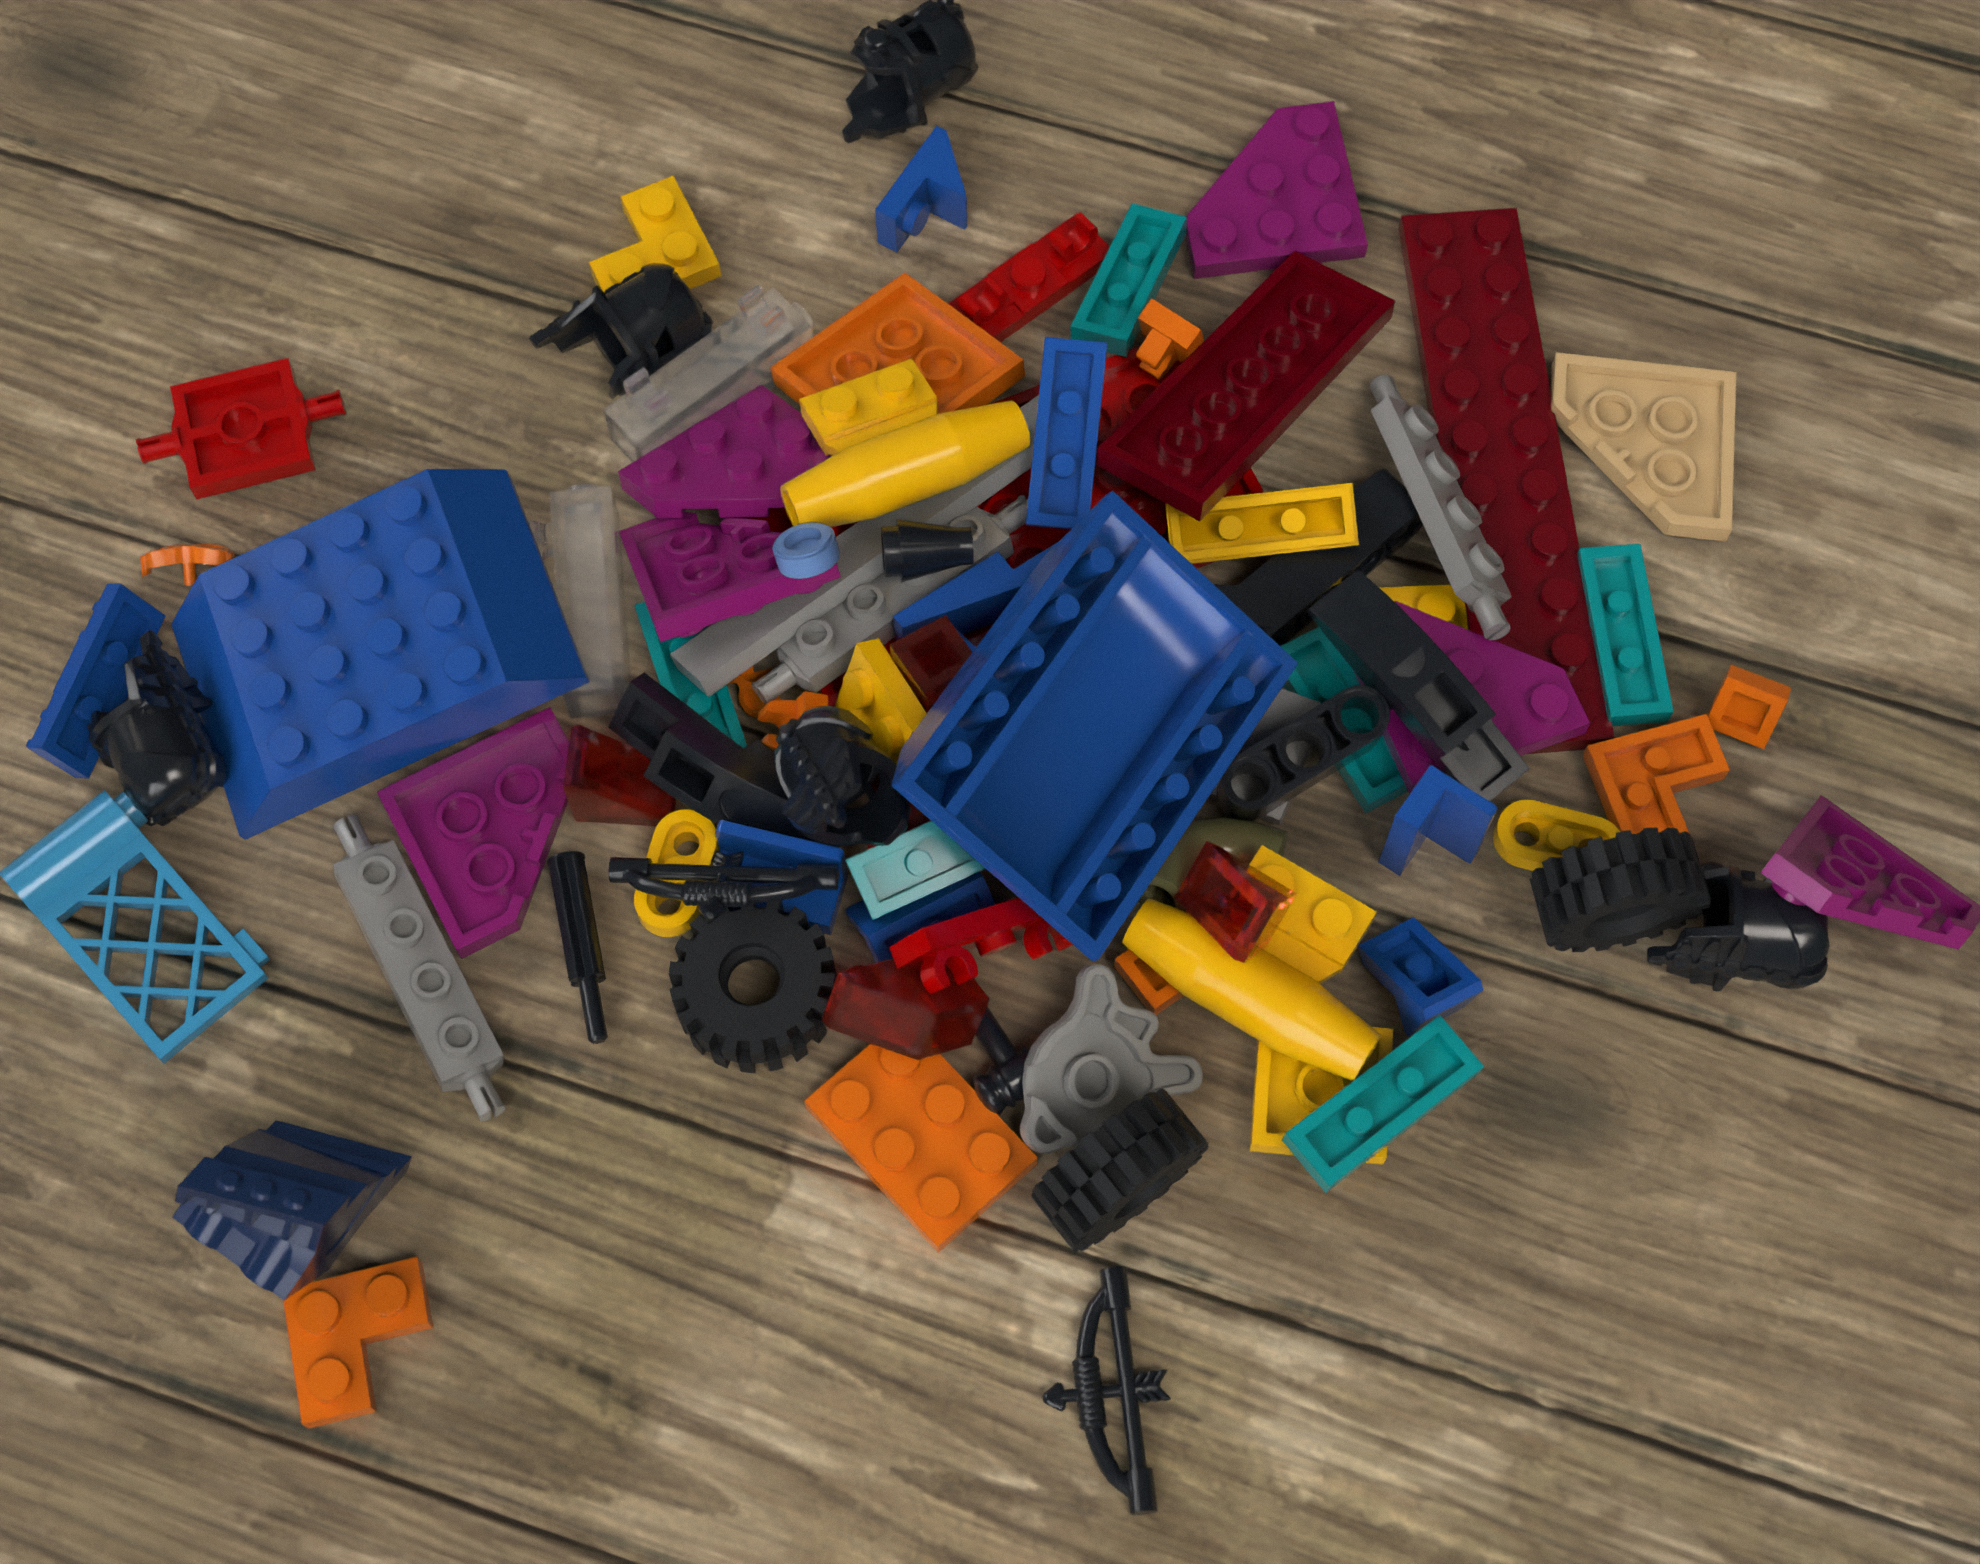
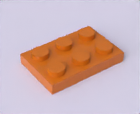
M904 1015L804 1100L805 1108L937 1253L1032 1170L1038 1162V1157L996 1113L991 1112L982 1104L975 1090Z

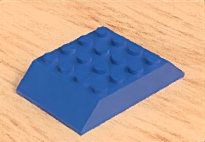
M426 469L199 574L171 623L188 675L197 679V687L204 697L210 698L213 701L212 706L200 712V715L216 752L223 754L226 761L227 780L224 789L239 836L245 840L590 682L511 475L506 469Z
M1111 491L1042 558L901 748L891 786L1093 962L1100 959L1298 665V662L1114 491Z

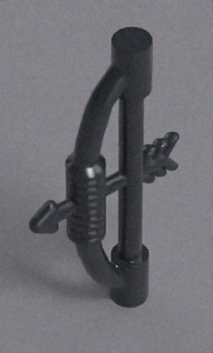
M716 850L712 865L652 863L651 858L611 857L608 873L610 883H628L638 891L646 894L680 900L686 906L698 905L700 906L699 911L704 918L713 921L726 912V907L749 908L751 903L792 899L814 890H837L839 866L838 864L798 863L797 868L741 866L744 859L743 851L726 855ZM663 880H686V881H685L684 884H680V883H674V882H667V881H663ZM751 883H778L764 886L751 885Z
M1123 1266L1108 1267L1099 1271L1101 1287L1088 1302L1081 1318L1076 1358L1072 1361L1075 1388L1064 1390L1062 1383L1057 1382L1043 1394L1042 1399L1045 1404L1058 1411L1065 1410L1066 1403L1077 1402L1080 1429L1085 1431L1089 1447L1100 1471L1112 1486L1128 1498L1130 1515H1145L1158 1512L1153 1469L1147 1467L1138 1400L1141 1403L1171 1400L1160 1385L1167 1369L1149 1372L1142 1371L1135 1376L1127 1311L1132 1309L1127 1270ZM1103 1311L1110 1313L1119 1384L1102 1385L1099 1358L1094 1356L1096 1335L1100 1315ZM1121 1397L1130 1468L1125 1473L1120 1470L1104 1432V1428L1107 1426L1104 1398Z

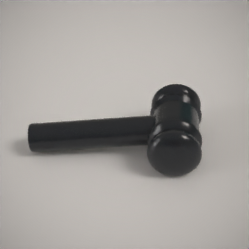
M948 968L945 971L951 985L946 987L945 990L995 1064V1066L988 1068L987 1074L974 1076L973 1089L982 1104L988 1110L1000 1116L1006 1106L1015 1107L1017 1102L1024 1099L1022 1084L1024 1064L1031 1047L1023 1046L1021 1051L1018 1052L971 980L957 985L952 970Z

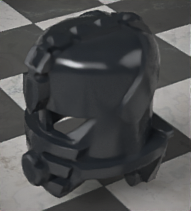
M928 0L920 4L919 7L903 14L900 18L893 21L882 19L877 23V28H872L868 25L861 30L858 38L854 40L855 45L850 53L851 58L860 63L865 69L866 74L846 98L847 107L853 119L842 129L845 142H854L860 139L863 134H872L876 138H882L897 132L904 133L906 129L919 124L925 126L928 121L924 106L951 89H960L971 81L979 68L975 62V46L966 23H964L965 17L960 4L954 3L953 0H937L935 2Z
M650 263L642 267L638 273L631 274L623 279L621 283H616L604 292L600 286H595L592 289L591 296L583 302L580 300L575 301L568 313L562 317L558 316L546 328L532 334L529 340L535 348L554 343L561 353L594 341L603 356L614 368V372L608 382L610 387L608 395L611 399L619 395L622 400L628 398L631 401H636L649 393L652 388L651 382L662 376L663 366L671 361H676L680 367L691 363L701 355L704 349H707L712 344L714 334L712 332L713 321L711 317L702 310L701 303L675 271V268L664 263Z
M149 630L140 637L143 654L130 659L124 664L129 699L110 712L95 710L91 714V723L87 727L92 747L99 752L98 755L105 766L114 768L118 772V779L124 788V793L130 798L134 807L147 818L148 821L145 824L149 826L155 824L165 826L180 814L208 799L218 787H223L227 780V770L223 754L216 752L198 715L200 712L211 707L213 701L210 698L204 697L197 687V679L190 677L179 660L174 656H169L168 652L161 648L163 644L154 631Z
M820 706L803 712L798 720L790 719L787 724L780 726L779 735L776 738L778 746L774 750V769L788 797L781 812L788 817L794 828L803 835L824 844L837 846L856 844L888 846L907 830L911 808L907 799L891 786L897 762L886 752L879 749L872 739L874 735L872 730L849 710L832 706ZM863 793H866L870 799L861 808L844 807L858 799Z
M1707 862L1701 864V868L1711 897V904L1708 909H1702V915L1704 916L1703 927L1685 928L1681 931L1677 942L1672 946H1652L1647 949L1648 963L1658 966L1666 964L1667 972L1670 974L1688 978L1691 984L1700 982L1710 985L1713 991H1721L1735 977L1752 981H1765L1780 988L1799 989L1819 982L1826 974L1828 957L1825 956L1828 954L1830 947L1828 916L1815 912L1807 905L1800 906L1787 901L1776 892L1769 878L1763 881L1757 880L1753 871H1740L1739 867H1724L1717 862Z

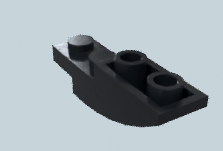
M1359 570L1355 571L1306 610L1366 686L1378 690L1386 698L1390 710L1393 709L1443 773L1488 801H1491L1530 769L1491 719L1497 714L1474 686L1404 610Z
M645 672L630 681L608 728L651 760L643 775L678 801L716 823L719 820H725L821 843L803 835L794 828L788 817L782 814V807L788 800V797L775 774L773 750L758 739L743 749ZM825 844V845H829V846H833V847H838V848L840 847V846H837V845Z

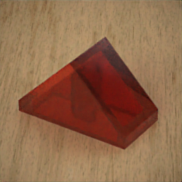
M580 724L571 727L563 789L576 821L657 826L666 815L675 811L676 799L643 776L651 760L633 746Z
M1206 841L1174 898L1234 960L1245 963L1266 948L1297 893L1220 846Z

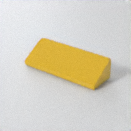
M1353 483L1223 497L1200 522L1165 504L1169 543L1191 564L1359 545Z

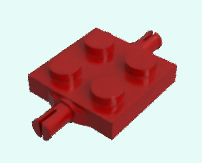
M289 358L170 386L175 410L171 425L172 432L143 439L139 438L136 439V444L143 464L179 455L186 466L189 486L197 500L315 471L316 468L309 441L312 422L338 415H346V409L340 390L305 399L302 392L298 389Z

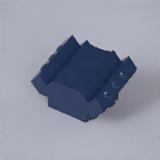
M275 1120L267 1130L257 1129L224 1146L214 1158L205 1156L177 1186L175 1202L180 1203V1206L172 1217L181 1223L186 1231L198 1242L217 1250L237 1265L253 1283L273 1292L285 1301L332 1267L365 1219L406 1174L412 1156Z

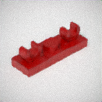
M1082 212L1076 213L1041 239L1031 243L988 273L987 277L948 304L999 342H1003L1094 277L1110 246L1098 235V228Z
M1018 897L923 927L893 944L889 949L897 969L923 961L920 972L921 980L925 989L930 994H934L951 985L945 971V965L952 970L957 985L964 984L978 976L977 963L968 949L976 947L980 957L1001 951L1017 943L1013 932L1025 929L1023 935L1024 947L1027 954L1033 960L1053 951L1047 932L1053 937L1058 951L1065 950L1073 944Z

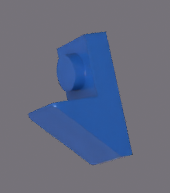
M939 126L934 128L875 209L877 242L898 253L910 235L917 236L922 231L930 213L962 229L967 228V197L947 131Z
M1414 917L1358 945L1363 966L1395 997L1403 1029L1408 1036L1418 1032L1439 1015L1445 1018L1459 1011L1483 991L1481 979Z

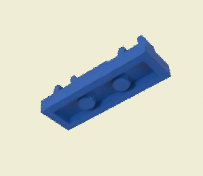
M1045 337L1026 526L1071 530L1091 510L1107 355L1106 342Z
M121 583L107 584L99 601L94 604L92 608L94 612L85 630L79 634V639L53 690L54 694L47 709L43 710L40 715L41 721L35 734L26 744L29 750L74 778L89 779L99 758V752L92 747L89 741L87 725L91 723V714L95 710L110 712L126 701L128 690L124 664L130 659L143 654L140 637L149 630L157 634L166 616Z

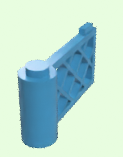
M103 790L0 871V875L154 1054L165 1064L268 979V976L261 967L270 958L244 929L232 936L139 830L148 820L141 811L134 807L130 798L122 792L112 799ZM146 858L158 871L154 898L120 896L123 875L142 859ZM168 884L181 899L166 898ZM109 886L108 895H98ZM83 906L106 907L101 940L73 938L62 923ZM118 908L153 909L148 942L114 940ZM165 910L194 912L198 917L195 944L160 943ZM208 930L222 945H207ZM85 951H100L98 966ZM112 952L147 953L142 987L116 986L109 980ZM159 954L193 956L189 989L154 987ZM205 956L233 957L246 972L226 990L201 989ZM125 997L141 998L139 1013ZM153 999L188 1000L185 1023L162 1041L149 1026ZM199 1001H211L198 1012Z

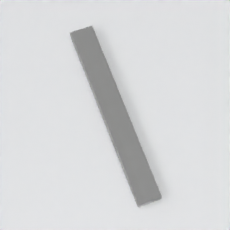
M1039 395L1020 408L1030 434V446L965 485L877 518L857 522L836 537L840 550L837 565L841 578L824 583L819 589L811 593L794 594L766 604L753 614L745 616L735 615L713 623L670 654L677 669L708 697L713 695L796 636L797 630L802 624L821 618L845 601L854 588L869 584L883 574L881 527L896 526V519L948 526L952 520L966 515L1032 468Z

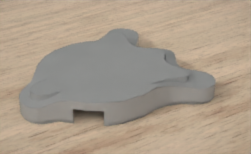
M1101 964L1087 965L1079 971L1076 977L1074 998L1068 1010L1058 1021L1043 1031L1031 1046L1026 1058L1022 1079L1025 1112L1020 1124V1133L1024 1143L1035 1152L1047 1154L1063 1147H1076L1080 1144L1079 1140L1090 1131L1093 1133L1100 1128L1103 1121L1114 1113L1118 1115L1126 1105L1136 1099L1140 1101L1149 1092L1155 1091L1156 1093L1159 1089H1165L1170 1096L1186 1094L1198 1089L1202 1083V1068L1193 1057L1156 1055L1151 1051L1149 1042L1159 1027L1157 1016L1152 1011L1130 1007L1122 1003L1118 994L1115 975L1107 966Z

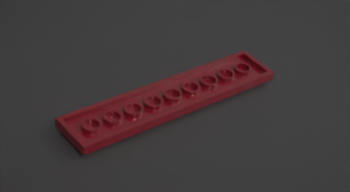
M1517 208L1403 215L1400 219L1398 231L1428 413L1437 423L1439 431L1435 436L1443 452L1454 461L1459 469L1460 477L1457 479V482L1464 497L1480 513L1482 523L1479 525V528L1486 543L1497 552L1504 564L1505 569L1501 574L1512 595L1510 599L1500 606L1511 629L1504 637L1494 641L1564 668L1590 722L1585 734L1528 754L1585 750L1587 745L1615 737L1612 721L1608 722L1578 562L1579 542L1555 414L1551 411L1552 396ZM1465 603L1468 630L1484 636L1475 613L1469 610L1467 603Z

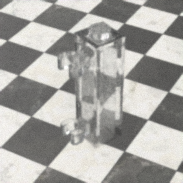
M759 285L751 289L738 299L741 311L651 376L643 367L623 381L626 394L603 409L613 443L631 462H634L762 384L769 390L775 388L776 385H774L770 367L813 337L812 332L815 330V325L804 307L796 301L789 304L774 287L765 294Z
M578 484L564 491L549 492L551 523L528 520L543 560L548 557H553L556 595L590 680L589 683L563 694L571 719L615 714L631 681L621 537L618 532L620 531V521L617 505L611 486L598 487L592 484Z

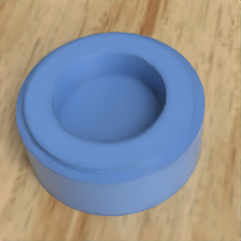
M817 522L802 523L785 530L778 536L772 547L780 573L794 579L810 578L822 574L833 567L840 557V550L833 529L828 525Z

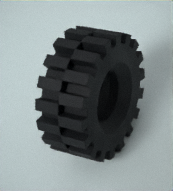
M1657 827L1644 828L1638 834H1632L1631 830L1617 832L1615 838L1603 840L1601 836L1588 840V845L1578 848L1572 846L1561 851L1563 855L1561 858H1548L1542 862L1543 868H1535L1531 873L1532 878H1530L1546 942L1549 947L1555 946V950L1559 951L1571 948L1572 952H1585L1591 947H1595L1596 951L1609 950L1615 944L1622 943L1624 947L1636 944L1637 939L1644 937L1653 939L1664 935L1663 931L1668 928L1676 930L1687 925L1685 919H1697L1703 914L1702 909H1708L1711 904V897L1693 838L1686 831L1679 833L1676 828H1667L1660 833Z
M782 900L767 902L766 908L756 907V903H751L749 908L741 907V909L729 912L728 907H726V912L713 921L707 923L699 915L690 924L693 933L692 938L688 940L683 936L680 937L675 946L678 961H670L669 977L672 983L670 993L685 1035L687 1033L690 1035L693 1046L702 1055L706 1051L710 1052L714 1063L728 1068L730 1061L738 1062L741 1072L755 1073L756 1063L767 1062L771 1072L783 1068L781 1060L783 1057L792 1054L796 1062L808 1055L806 1044L811 1039L818 1044L827 1034L825 1022L827 1019L834 1020L837 1010L835 995L839 994L838 981L831 947H827L825 935L817 923L812 927L808 925L805 912L794 906L790 914L786 913L783 909ZM750 960L768 962L777 970L780 976L779 987L775 995L760 1005L742 1004L733 998L728 989L729 978L733 970L738 965Z
M1159 1089L1156 1093L1152 1091L1147 1093L1140 1101L1136 1099L1126 1105L1118 1115L1114 1113L1103 1121L1100 1128L1093 1133L1090 1131L1079 1140V1145L1073 1150L1067 1151L1057 1160L1059 1163L1048 1169L1041 1177L1042 1181L1035 1185L1032 1190L1034 1193L1031 1194V1197L1073 1252L1084 1251L1093 1243L1096 1245L1104 1240L1112 1231L1115 1233L1121 1229L1128 1220L1135 1215L1137 1217L1156 1198L1159 1199L1170 1190L1169 1187L1173 1183L1181 1180L1189 1172L1187 1169L1197 1164L1202 1158L1201 1155L1207 1151L1209 1143L1165 1089Z

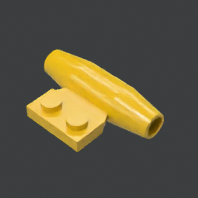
M911 358L799 399L804 421L825 456L829 454L832 456L781 485V496L793 526L817 522L834 527L874 519L965 485L1030 446L1028 426L1022 411L1013 400L938 414L937 396Z
M1261 845L1228 897L1225 927L1148 898L1143 903L1130 923L1122 943L1181 994L1277 1052L1351 1081L1358 1077L1375 1049L1381 1034L1330 993L1321 983L1343 971L1374 921L1377 911L1264 845Z

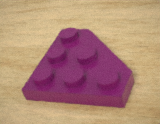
M1334 101L1277 108L1186 216L1187 232L1185 239L1194 279L1277 269L1294 251L1319 263L1365 257L1368 242Z
M761 384L619 470L618 474L622 490L658 519L683 518L685 509H718L720 518L769 517L770 508H785L781 496V485L830 458L832 455L825 456L804 421L802 414Z
M684 512L683 518H654L618 531L660 642L674 637L694 635L707 625L735 615L745 616L753 614L766 604L794 594L811 593L819 589L824 583L841 578L837 563L824 573L810 578L794 579L782 575L778 569L772 547L775 540L783 532L770 531L768 521L737 517L724 518L720 525L699 523L696 513Z
M1394 601L1447 655L1497 714L1491 720L1520 756L1586 733L1590 722L1564 668L1497 641H1491L1482 635ZM1354 672V674H1355V676H1356V678H1357V680H1358V682H1359V685H1364V686H1366V685L1362 682V680L1358 677V675ZM1391 709L1390 720L1383 733V737L1410 794L1430 765L1440 771L1441 769L1395 711Z
M551 707L377 791L461 959L521 929L580 772L579 760Z
M1822 795L1760 872L1772 881V886L1779 895L1793 904L1807 905L1819 914L1958 950L1973 933L1980 921V905Z

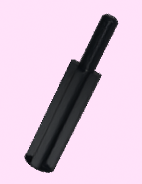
M578 851L562 852L550 857L547 860V865L551 875L568 978L571 981L572 987H579L588 1041L593 1044H599L608 1038L599 990V983L603 982L606 976L586 871V857L584 853Z

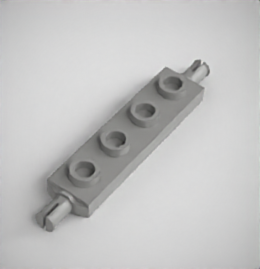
M1388 374L1378 376L1373 379L1369 386L1377 402V405L1371 409V413L1453 591L1457 597L1467 603L1469 610L1475 613L1483 630L1484 637L1491 641L1500 639L1511 629L1500 608L1503 603L1512 597L1501 574L1505 569L1504 564L1497 552L1486 543L1479 528V525L1482 523L1480 513L1464 497L1457 482V479L1460 477L1459 469L1454 461L1443 452L1435 436L1439 429L1433 417L1420 405L1415 404L1411 407L1405 400H1402L1392 376L1390 377Z
M1020 495L1017 500L995 515L976 507L966 515L959 516L949 523L948 526L971 527L974 550L973 565H960L902 583L900 576L885 578L883 573L869 584L854 588L845 601L821 618L802 624L797 630L796 636L777 648L781 664L756 682L751 683L757 696L766 705L795 684L816 693L847 671L856 643L879 638L884 645L895 637L893 620L895 614L999 551L1004 559L1014 554L1009 534L1026 523L1028 499L1026 500L1024 495Z
M357 815L347 816L348 826L344 818L339 819L333 825V830L337 833L347 855L340 862L333 864L334 876L442 1092L466 1089L480 1121L491 1120V1111L494 1117L499 1116L505 1111L506 1106L502 1103L490 1077L503 1066L504 1054L395 841L371 845Z

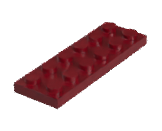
M1294 251L1098 446L1096 465L1200 522L1391 320L1395 300Z

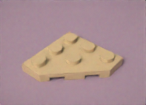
M1556 352L1551 365V411L1555 414L1557 425L1664 535L1726 542L1732 531L1736 372Z

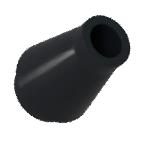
M896 519V526L881 527L882 559L885 578L900 576L902 583L960 565H973L974 563L973 538L970 526L951 527Z

